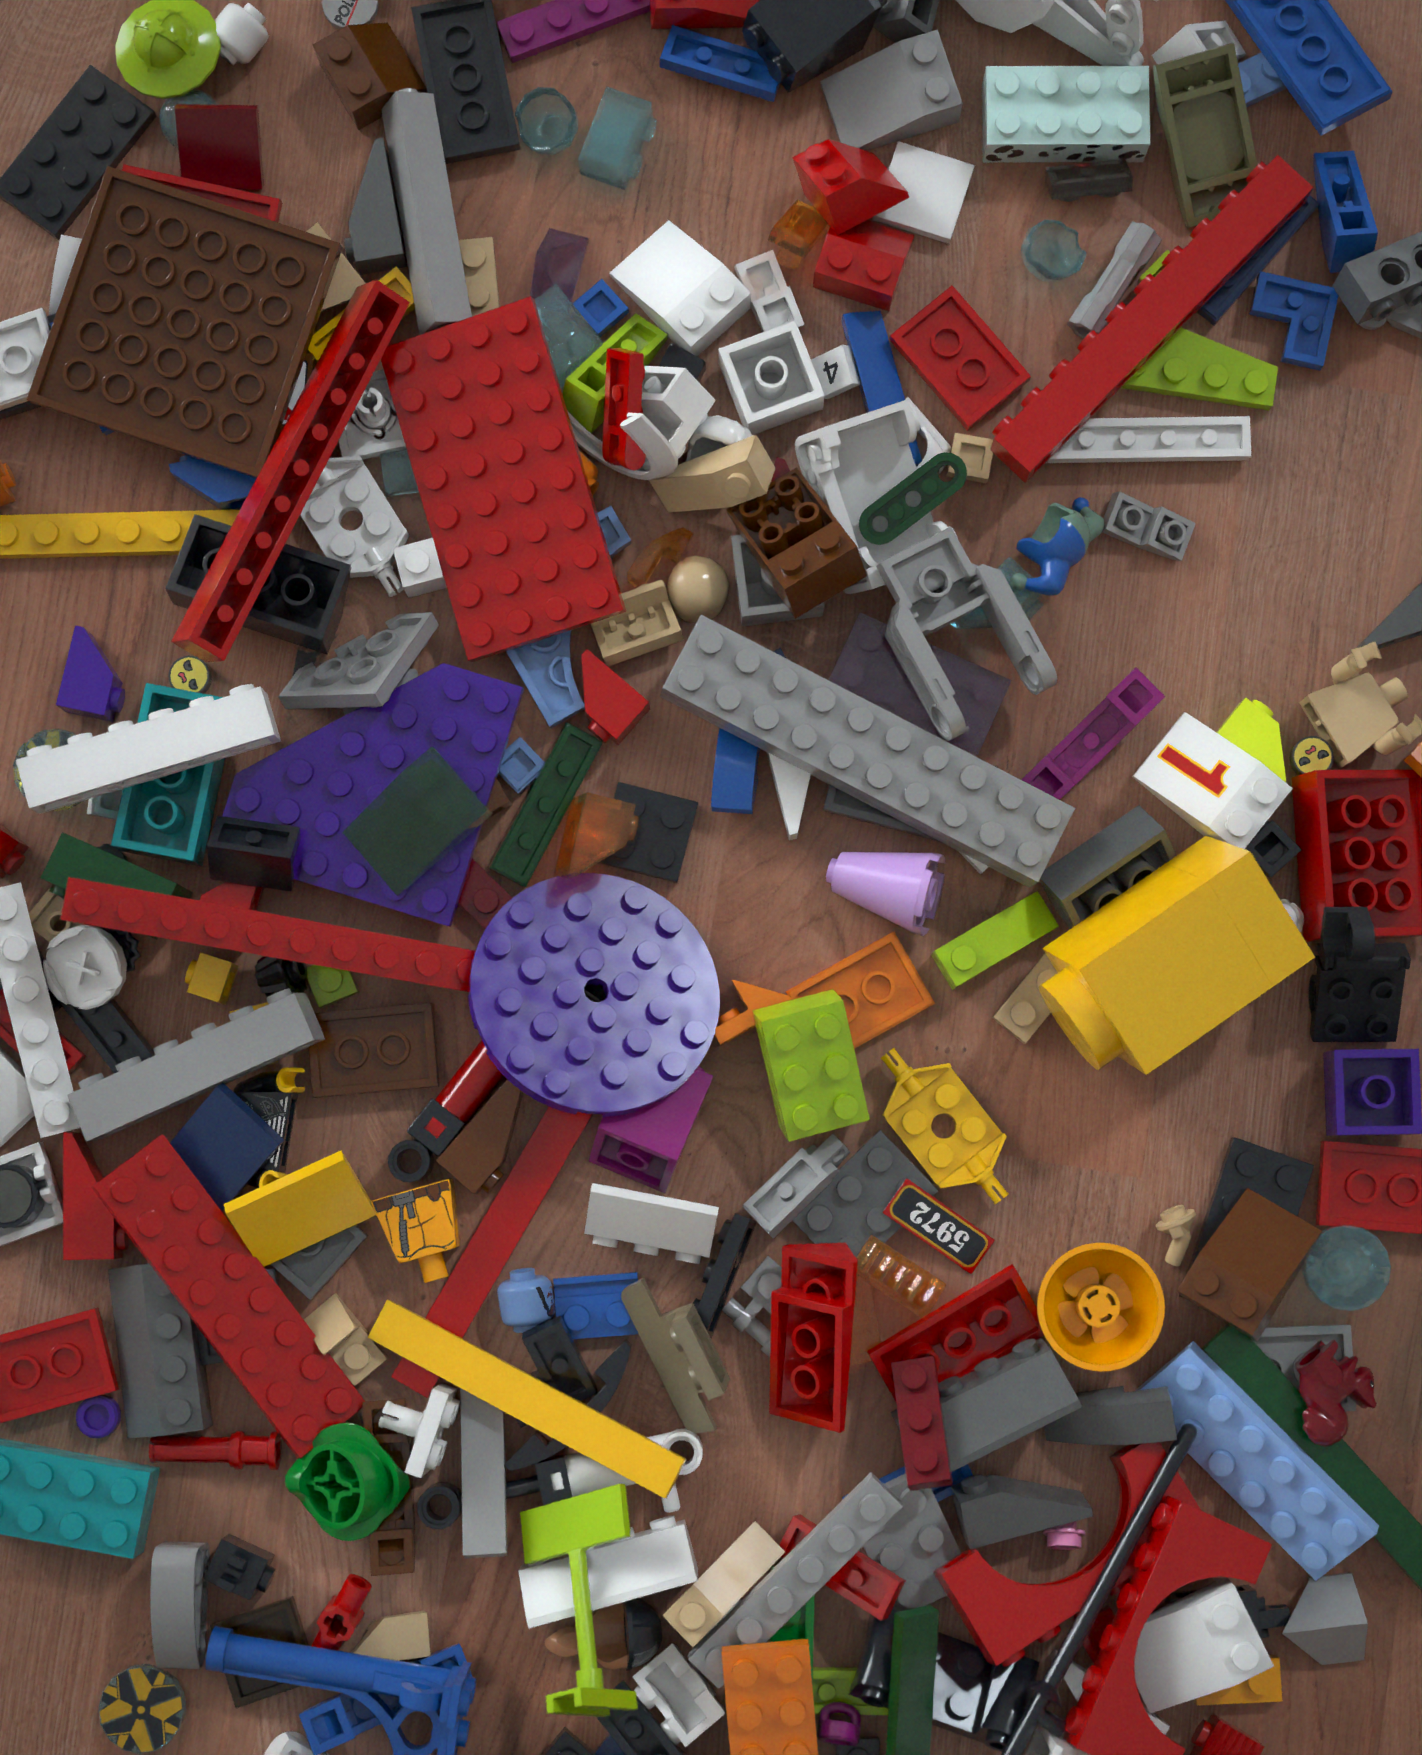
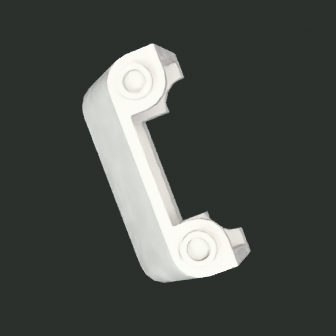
M908 399L799 436L795 441V452L802 475L858 547L867 576L843 590L846 594H854L886 585L876 567L880 562L950 527H947L941 521L934 522L931 512H929L894 540L883 545H875L868 542L859 530V519L862 512L917 470L909 443L916 440L917 432L920 430V420L916 411L911 408ZM917 491L908 492L905 497L907 505L910 507L918 506L921 502V495ZM883 516L875 517L872 522L873 528L877 532L885 531L888 527L887 519Z

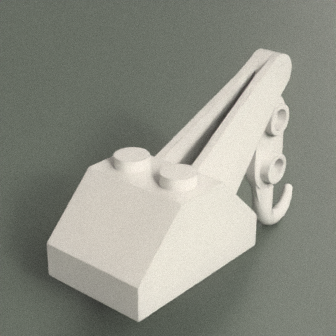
M956 0L977 22L1009 33L1034 24L1102 66H1141L1144 62L1143 55L1139 51L1143 45V18L1139 0H1108L1105 5L1106 13L1094 0Z

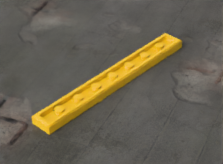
M392 1300L386 1301L367 1337L664 1499L668 1497L686 1461V1458Z

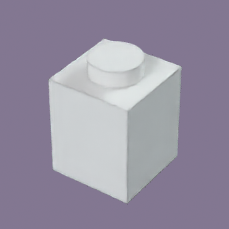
M433 538L393 548L402 586L408 598L447 588Z

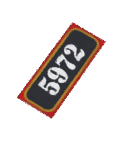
M907 1178L882 1212L970 1274L973 1273L995 1241Z

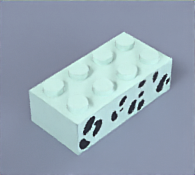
M986 66L982 82L983 162L1144 161L1150 146L1149 66Z

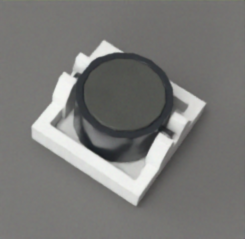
M37 1142L0 1156V1247L63 1224V1199L43 1142Z

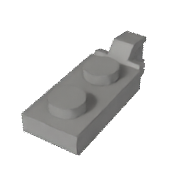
M834 1134L828 1137L818 1148L814 1144L806 1150L801 1148L742 1207L774 1238L833 1181L832 1178H835L839 1173L836 1167L848 1156L850 1151Z

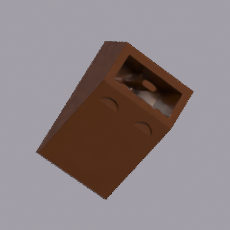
M797 467L771 482L767 494L726 509L727 514L774 590L795 619L867 576L857 545Z

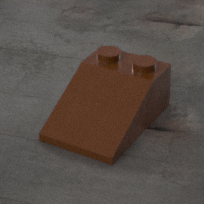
M1247 1188L1201 1250L1177 1291L1183 1298L1257 1342L1323 1232Z

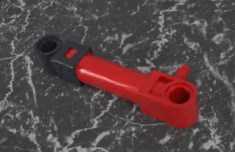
M482 1040L435 1099L431 1098L408 1127L407 1133L414 1138L398 1142L391 1149L388 1155V1166L395 1178L403 1182L424 1180L433 1169V1153L436 1156H440L468 1125L469 1119L504 1076L488 1057V1050ZM414 1149L420 1154L422 1161L420 1168L410 1174L404 1171L400 1162L404 1152Z

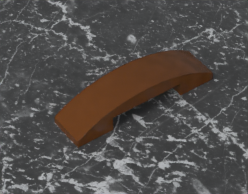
M406 1398L388 1400L407 1408ZM387 1400L364 1401V1428L375 1437L395 1464L405 1471L411 1454L410 1436L384 1427H378L380 1417H383V1415L398 1419L397 1417L382 1413ZM407 1474L410 1479V1488L407 1494L400 1501L396 1509L385 1518L377 1530L369 1535L371 1576L415 1572L413 1475Z

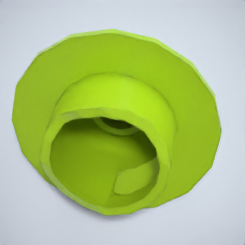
M150 0L135 9L121 26L115 44L117 66L126 82L143 95L160 99L184 96L202 85L216 67L221 51V42L216 30L217 24L210 12L194 0Z

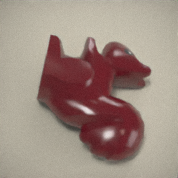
M1335 1340L1330 1341L1326 1345L1322 1341L1317 1342L1295 1363L1296 1370L1299 1373L1301 1397L1308 1407L1302 1413L1304 1420L1302 1427L1313 1443L1324 1447L1338 1443L1347 1433L1349 1426L1348 1415L1341 1405V1402L1347 1396L1363 1409L1366 1407H1376L1372 1371L1368 1367L1363 1366L1356 1368L1358 1363L1357 1356H1352L1351 1358L1345 1356L1337 1361L1334 1355L1338 1349V1343Z

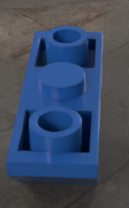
M188 455L180 457L179 462L169 464L171 474L180 484L221 510L241 509L256 481V478Z

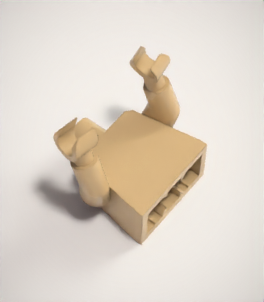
M1375 641L1363 647L1352 649L1351 654L1332 667L1331 675L1334 685L1312 692L1299 702L1319 737L1326 740L1331 746L1334 755L1333 760L1339 769L1352 762L1370 746L1380 754L1388 755L1406 744L1410 745L1422 734V720L1417 714L1414 715V720L1409 725L1405 726L1404 723H1400L1396 728L1392 729L1399 723L1392 707L1408 699L1407 690L1397 677L1378 686L1369 672L1359 675V672L1368 666V661L1374 658L1382 659Z

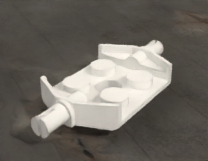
M360 456L329 458L300 515L326 557L350 564L352 567L350 578L366 576L379 578L388 596L393 597L396 593L389 580L392 581L398 593L403 590L402 584L392 570L394 569L392 564L395 561L393 548L405 545L409 534ZM349 511H357L363 515L361 526L353 531L345 530L341 526L343 515Z

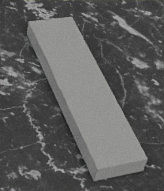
M460 1388L463 1557L466 1559L508 1556L504 1411Z

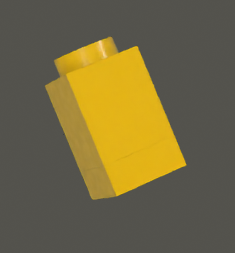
M1204 836L1042 948L1058 973L1039 985V990L1048 1009L1063 1032L1091 1066L1099 1070L1116 1057H1119L1147 1075L1307 964L1315 956L1252 853L1218 839Z

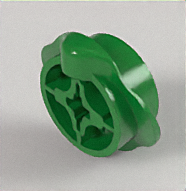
M353 1423L331 1425L323 1429L312 1442L313 1449L301 1459L297 1458L285 1475V1486L290 1493L294 1494L302 1502L326 1533L339 1540L355 1541L375 1532L385 1518L396 1509L410 1488V1479L407 1473H404L405 1471L395 1464L389 1454L380 1446L368 1430Z

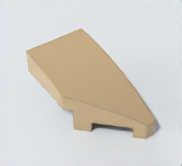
M417 1611L384 1616L378 1622L373 1620L366 1629L368 1630L354 1650L349 1651V1653L398 1661L431 1656L427 1612Z

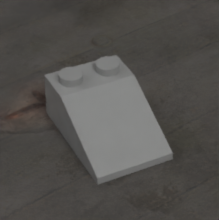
M938 29L898 41L820 81L839 142L866 151L958 123L963 103Z

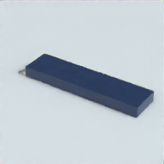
M1309 195L1306 203L1197 313L1215 326L1257 278L1260 271L1266 268L1317 210L1320 203Z

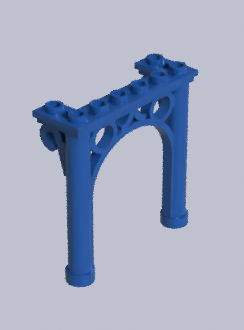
M215 1626L212 1630L205 1663L206 1670L331 1690L349 1695L363 1703L378 1718L389 1737L394 1755H430L436 1748H438L437 1755H457L458 1747H466L470 1721L463 1720V1716H468L470 1704L472 1705L477 1682V1678L469 1677L471 1670L470 1662L463 1661L461 1666L453 1665L452 1669L233 1634V1629ZM377 1694L399 1697V1704L402 1707L396 1715L393 1714L388 1705ZM420 1711L426 1713L433 1723L431 1739L423 1745H415L408 1741L400 1727L403 1720L412 1712Z

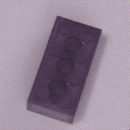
M860 612L829 681L945 740L935 728L884 634L887 624ZM928 643L955 691L953 698L962 712L966 727L969 726V731L947 742L977 757L1012 680Z

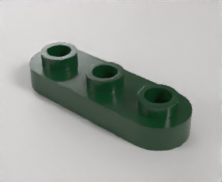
M953 453L937 454L868 506L862 512L859 519V530L864 539L875 545L891 542L960 490L967 479V468L963 460ZM948 465L954 469L955 475L951 481L944 482L939 478L938 472L942 466ZM910 491H917L921 495V502L916 507H910L905 501V497ZM877 516H883L888 521V527L883 532H877L873 528L872 522Z

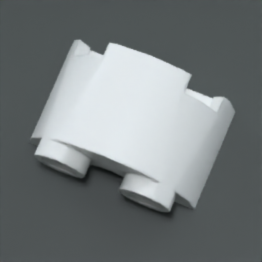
M673 1643L632 1676L638 1684L634 1691H636L642 1703L649 1710L656 1705L664 1715L666 1720L660 1725L675 1745L682 1742L685 1747L688 1746L726 1714L725 1708L714 1697L716 1693L708 1681L691 1662H687L680 1649Z

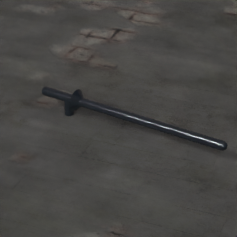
M1187 1423L1180 1428L1177 1440H1174L1043 1679L1024 1684L1035 1693L1001 1755H1022L1038 1725L1057 1737L1064 1734L1065 1720L1047 1710V1707L1052 1702L1062 1708L1057 1689L1195 1440L1197 1429L1194 1425Z

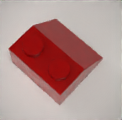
M827 139L821 143L811 145L806 151L792 157L805 197L837 235L909 198L908 191L873 152Z
M869 220L839 235L830 227L814 271L813 288L889 312L915 235Z

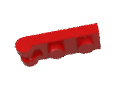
M607 348L602 455L607 463L617 466L621 465L626 469L635 471L640 469L645 463V453L619 425L628 419L626 416L628 412L643 413L641 403L642 383L645 377L644 353L623 348Z

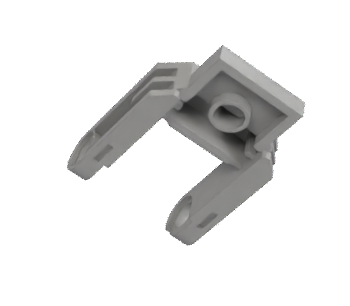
M952 527L883 560L876 566L896 602L891 609L884 635L935 728L945 740L950 741L969 731V726L966 727L962 712L953 698L955 691L925 637L971 614L978 607L983 609L1018 675L1031 693L1037 695L1057 684V674L1054 665L1002 571L984 564L976 565L971 563Z

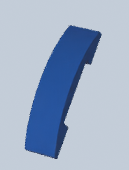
M458 1643L431 1653V1656L421 1657L410 1663L452 1669L453 1665L461 1666L463 1661H467L461 1645ZM339 1693L298 1714L313 1755L321 1754L355 1738V1735L381 1724L368 1707L344 1693ZM377 1694L388 1705L393 1714L396 1715L402 1707L399 1704V1697Z

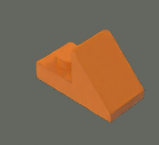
M732 980V984L747 1010L740 1014L736 1007L719 1016L718 1027H716L714 1035L718 1044L722 1046L756 1027L752 1010L790 1001V996Z

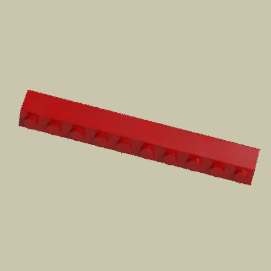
M1279 155L1268 165L1263 161L1260 162L1247 176L1246 181L1249 184L1240 193L1235 189L1232 190L1219 204L1218 209L1221 212L1212 221L1207 217L1204 218L1191 232L1190 237L1193 240L1184 249L1179 245L1176 246L1161 263L1165 268L1156 277L1151 273L1148 274L1134 289L1133 292L1137 296L1127 306L1120 302L1106 317L1105 321L1109 324L1099 334L1092 330L1078 345L1077 349L1080 353L1071 362L1066 358L1063 359L1049 374L1048 377L1052 381L1042 391L1035 387L1021 402L1020 405L1024 409L1013 419L1007 415L994 428L992 434L995 437L990 451L1024 483L1306 203L1314 187Z
M377 279L358 286L353 293L171 641L206 663L219 662L226 659L410 304L409 301Z
M68 877L60 920L470 992V967L475 950L72 877Z

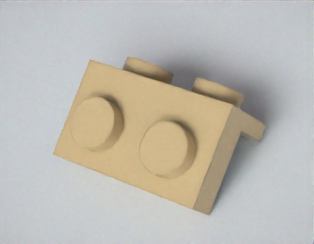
M663 580L643 584L636 589L621 593L626 612L591 623L592 631L604 663L607 666L684 640Z

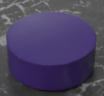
M107 1395L85 1399L79 1405L76 1412L78 1428L84 1435L90 1438H102L110 1435L117 1429L121 1421V1410L118 1403Z

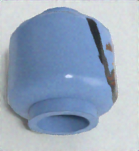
M520 1268L510 1271V1279L503 1281L497 1287L500 1316L505 1325L513 1327L514 1332L523 1333L545 1323L554 1316L555 1305L552 1284L546 1276L535 1275L534 1268Z

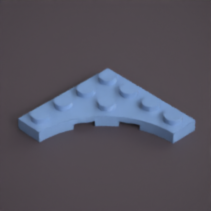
M609 506L598 512V517L610 558L612 559L617 553L631 545L632 542L612 506ZM572 630L506 651L550 729L585 710V704L578 692L571 667L570 642Z

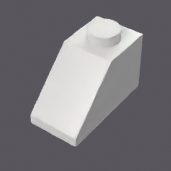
M1217 21L1185 25L1159 48L1152 57L1157 64L1230 43L1235 45L1237 60L1241 59L1246 52L1227 22Z

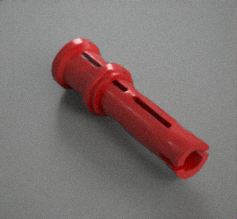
M236 1431L230 1437L153 1436L150 1442L154 1444H149V1459L151 1463H229V1466L235 1470L243 1469L244 1465L269 1466L270 1470H278L282 1455V1438L277 1431L271 1432L270 1436L246 1435L244 1431Z

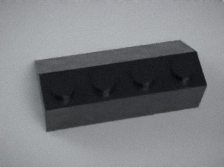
M194 514L165 588L174 605L186 609L189 608L231 528L230 525ZM285 544L242 627L328 655L342 618L351 565Z

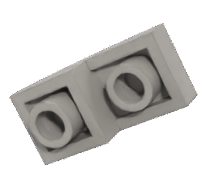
M1119 491L1112 494L1105 512L1103 533L1148 552L1172 560L1182 561L1196 523L1162 506L1153 508Z

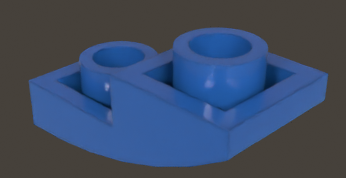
M719 728L715 755L711 810L712 812L753 814L758 784L757 765L760 748Z

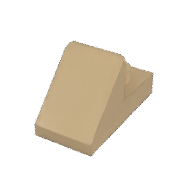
M337 1293L332 1295L304 1319L316 1335L313 1340L323 1355L329 1353L354 1386H357L389 1359L378 1343L367 1338L369 1332Z

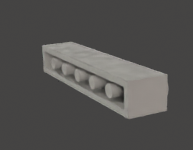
M290 988L279 991L266 998L268 1005L255 1011L252 1005L241 1008L229 1014L230 1022L216 1028L214 1022L191 1031L193 1038L179 1044L177 1039L168 1041L153 1049L155 1056L141 1061L140 1056L128 1059L116 1065L118 1072L104 1078L103 1074L99 1073L78 1082L80 1089L67 1096L86 1142L102 1140L215 1089L222 1082L227 1084L325 1040L307 994L292 993Z

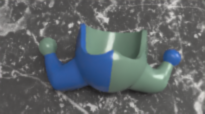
M1079 497L1075 499L1072 503V509L1059 503L1050 504L1032 537L1023 538L1018 541L1016 549L1040 565L1041 576L1027 578L1021 573L1013 574L1010 578V586L1014 590L1021 591L1027 589L1046 596H1055L1063 590L1070 567L1077 564L1085 556L1090 542L1098 537L1105 527L1103 517L1089 507V502L1086 498Z

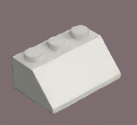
M592 1183L584 1234L594 1235L593 1244L617 1248L618 1240L635 1243L634 1252L658 1256L659 1249L662 1248L676 1251V1260L700 1264L701 1256L710 1257L719 1207Z

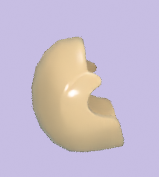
M694 555L679 561L673 568L666 587L674 614L684 621L697 623L700 615L709 619L715 618L721 612L727 599L729 581L724 568L711 558Z

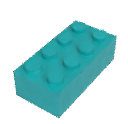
M146 683L137 723L149 720L148 715L161 709L172 708L174 712L190 708L189 702L201 697L213 696L214 700L223 697ZM225 758L124 788L111 846L122 852L203 867Z
M0 1438V1534L134 1559L144 1553L161 1467Z

